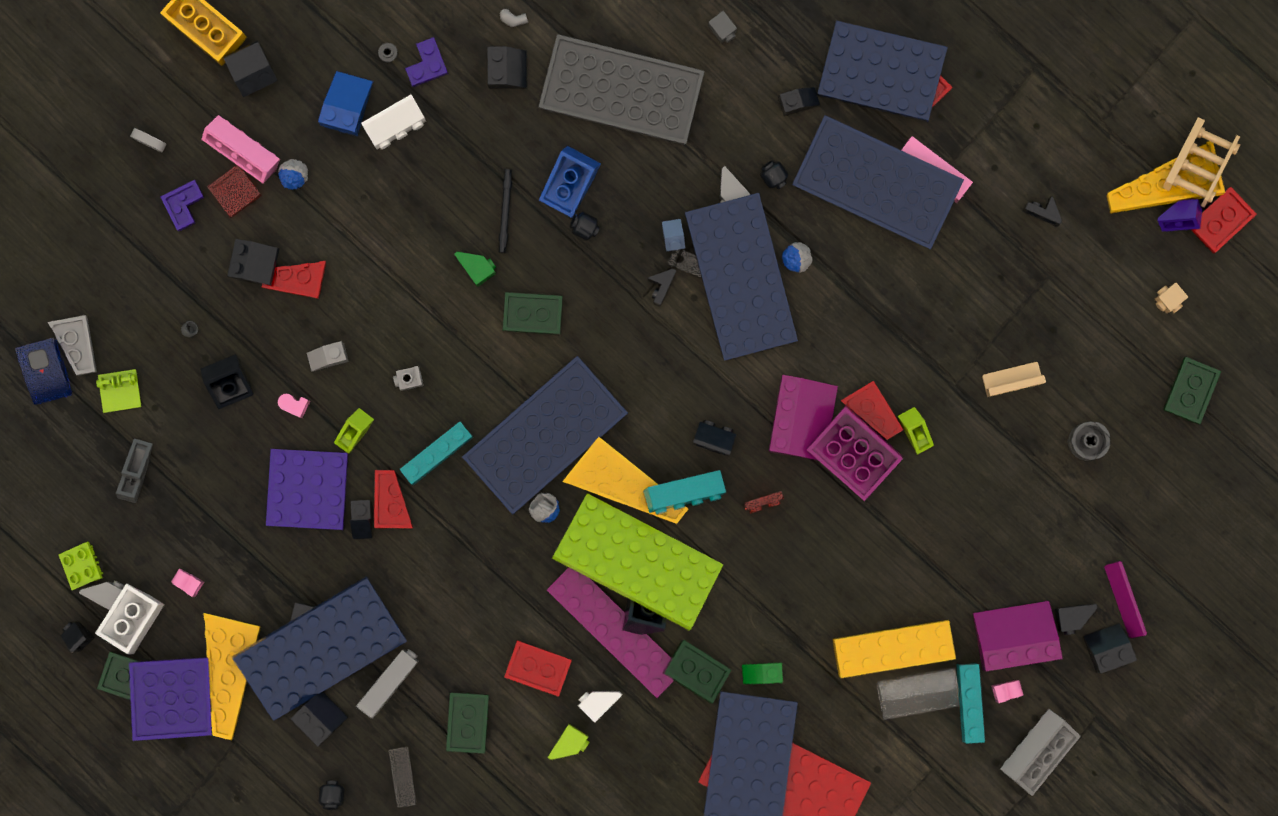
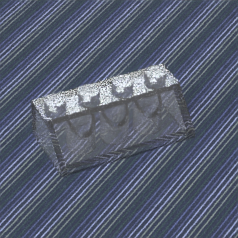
M953 668L876 682L883 720L959 706V688L956 672Z

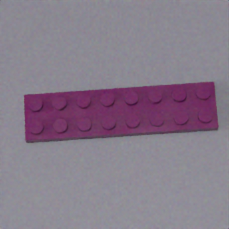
M568 567L547 589L656 698L674 681L663 674L671 657L647 634L639 635L623 631L625 612L589 577Z

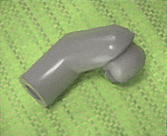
M503 9L500 12V19L510 27L528 23L526 14L515 16L508 9Z

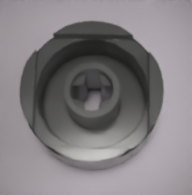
M1084 422L1071 430L1067 443L1072 454L1078 459L1084 461L1095 460L1108 452L1110 448V434L1101 423ZM1090 437H1091V438H1092V440H1091V443H1092V444H1089V445H1088V444L1086 443V442H1087V439H1086V438H1090Z

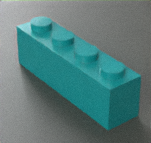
M458 422L404 465L400 471L411 485H415L474 437L462 422Z
M718 470L647 487L643 492L649 513L655 512L658 515L667 512L668 508L679 510L685 508V504L692 503V506L702 504L703 500L710 499V501L719 500L726 493L721 472Z
M957 664L962 742L965 744L985 742L979 664Z

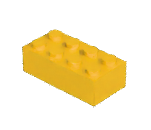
M171 0L160 12L167 21L221 66L225 64L223 57L235 52L247 38L240 29L205 0Z

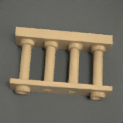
M1198 117L1162 188L1170 191L1172 185H1178L1204 197L1205 199L1201 206L1205 207L1207 202H1212L1216 194L1213 190L1231 154L1236 155L1240 144L1237 143L1240 136L1237 135L1233 143L1205 131V128L1202 127L1205 120ZM1202 137L1228 149L1229 151L1225 159L1198 147L1194 143L1196 138L1200 139ZM1188 153H1194L1220 165L1221 167L1217 175L1190 163L1186 159ZM1180 169H1186L1212 181L1213 183L1209 191L1180 178L1181 176L1178 175Z

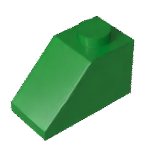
M462 252L454 253L477 287L496 274L494 271L496 266L490 258L486 260L481 255Z
M781 662L742 664L743 684L783 683Z

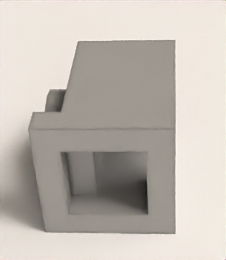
M419 366L396 371V376H393L395 387H399L401 391L424 386ZM410 375V381L405 382L404 376Z

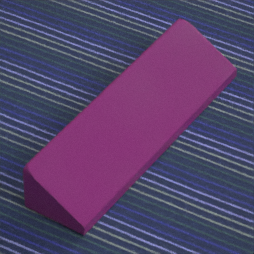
M1116 561L1105 565L1104 568L1129 638L1147 635L1123 563Z

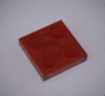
M238 165L208 186V189L231 218L262 196Z
M782 491L743 503L745 511L749 510L750 513L762 510L761 506L768 504V507L781 504L780 500L784 499Z

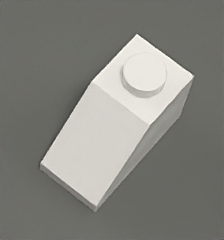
M592 691L590 694L586 692L579 699L581 703L578 706L596 722L622 696V693L620 691Z

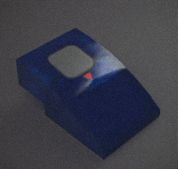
M50 338L15 348L22 374L34 405L72 395L64 361L60 356L56 339Z

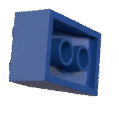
M336 71L323 103L318 123L326 128L358 136L373 81Z
M567 146L560 152L539 201L572 218L592 184L601 163Z

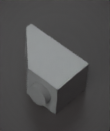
M724 166L721 171L720 203L750 195Z
M342 341L322 346L307 353L312 372L349 362L345 345Z
M114 580V582H105L82 589L79 594L110 610L125 585Z

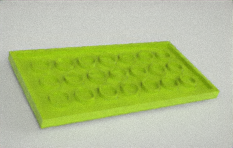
M588 493L552 558L688 630H691L724 565Z

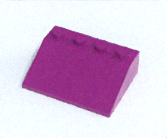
M782 375L768 452L817 460L807 449L832 421L838 386Z
M847 406L837 414L807 449L808 452L863 501L870 496L903 459V456Z
M1049 601L973 613L983 671L1062 659L1059 637Z

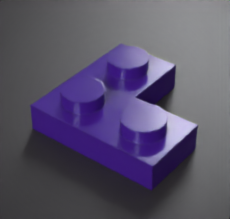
M434 37L416 44L423 62L405 68L412 87L448 74Z
M196 180L161 196L178 232L195 224L187 206L204 198Z

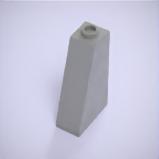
M410 649L407 651L402 650L356 707L371 719L375 717L419 662L416 659L417 655Z

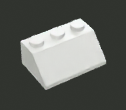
M409 95L361 124L376 149H385L391 145L390 142L394 139L400 140L407 136L408 131L412 129L415 131L423 127V123L426 120L413 96Z
M126 584L95 634L123 652L134 654L165 604L149 594Z

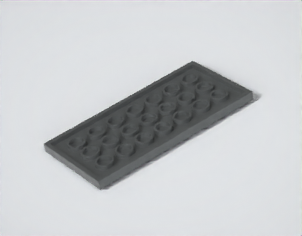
M557 34L538 108L686 145L705 71Z

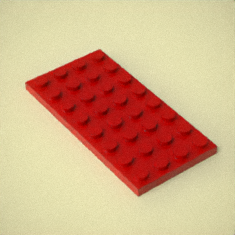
M792 743L783 816H855L871 782ZM712 755L698 783L708 787Z

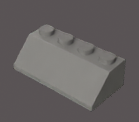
M1048 709L1041 716L1035 727L1029 731L1022 743L1017 746L1010 758L1004 762L1001 770L1033 796L1081 736L1065 720Z

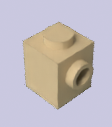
M1174 283L1169 287L1165 285L1157 292L1158 296L1155 300L1159 310L1165 311L1167 314L1171 311L1175 313L1183 307L1181 303L1188 296L1177 283Z

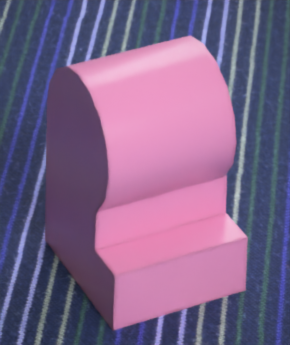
M283 394L278 399V405L282 410L300 418H303L310 403L309 400L303 397L296 401L295 397L290 394Z
M180 568L171 583L191 597H196L204 584L202 580Z
M1020 680L991 685L995 702L997 703L1023 696Z

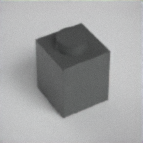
M724 11L708 22L709 29L721 44L725 41L728 43L736 37L737 27Z

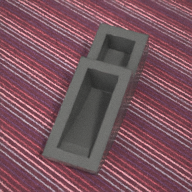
M138 439L133 440L116 491L118 499L133 503L137 502L153 447L152 443Z

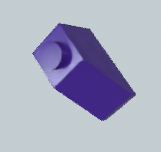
M1179 200L1159 216L1158 223L1162 232L1200 229L1202 208L1199 200Z

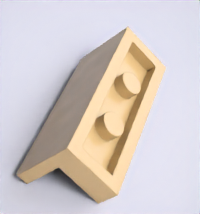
M1038 362L982 375L987 397L1046 383L1045 376H1041Z

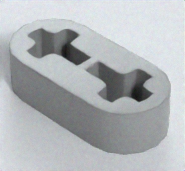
M136 128L133 129L130 135L136 141L162 153L167 145L163 141Z

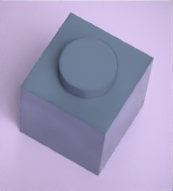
M681 219L662 222L666 251L684 249L685 242Z

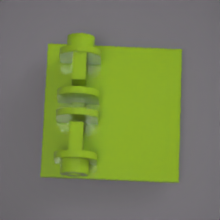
M136 369L98 375L96 384L100 388L103 413L141 407Z
M89 542L59 554L71 590L103 578V572L97 566L99 561L95 562L97 556H93L95 555L92 548L93 545H90Z

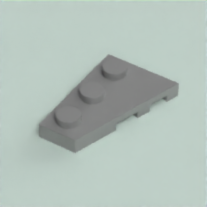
M87 316L48 322L75 374L79 376L97 372Z

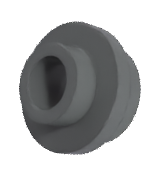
M385 43L380 46L378 55L382 61L392 62L397 57V49L393 44ZM385 50H391V54L385 55Z

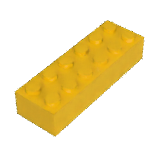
M949 620L833 639L840 678L956 659Z

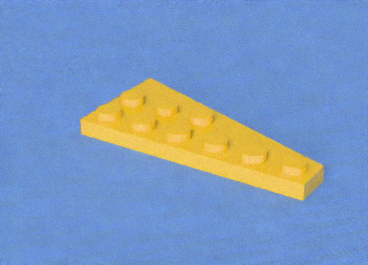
M1208 141L1200 147L1216 155L1213 142ZM1188 153L1186 159L1190 163L1217 175L1219 171L1218 164L1194 153ZM1177 158L1107 194L1110 213L1204 197L1178 185H1172L1170 191L1162 188ZM1180 169L1178 173L1181 176L1180 178L1209 191L1213 183L1186 169ZM1221 176L1213 190L1216 192L1215 196L1224 195L1225 193Z
M599 436L562 481L649 513L643 491L647 487L659 485ZM686 506L679 510L668 508L667 512L656 515L655 512L649 514L677 524L688 508Z
M204 613L206 654L209 664L212 735L233 740L247 680L232 659V656L257 642L261 626Z

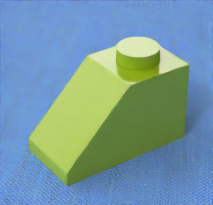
M915 407L898 416L901 426L917 455L934 446L925 420Z
M358 408L347 419L334 443L349 454L368 431L374 419Z
M568 724L548 758L553 760L578 754L580 750L584 752L589 744V741H587L588 735Z

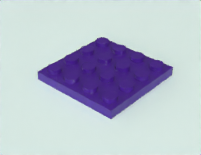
M271 449L266 526L344 530L348 453Z
M208 657L129 662L133 741L212 735Z

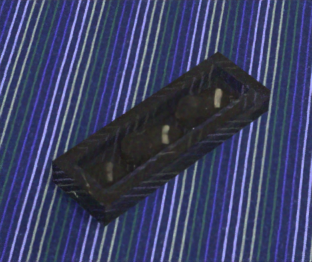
M409 746L389 749L397 808L416 805L417 800Z

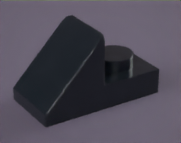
M1053 196L1048 199L1045 208H1042L1040 203L1032 201L1031 203L1028 202L1022 211L1056 227L1062 222Z
M671 269L648 277V281L661 286L660 289L656 287L652 298L655 299L653 304L661 307L677 270Z
M371 500L351 501L352 520H350L353 539L373 538Z

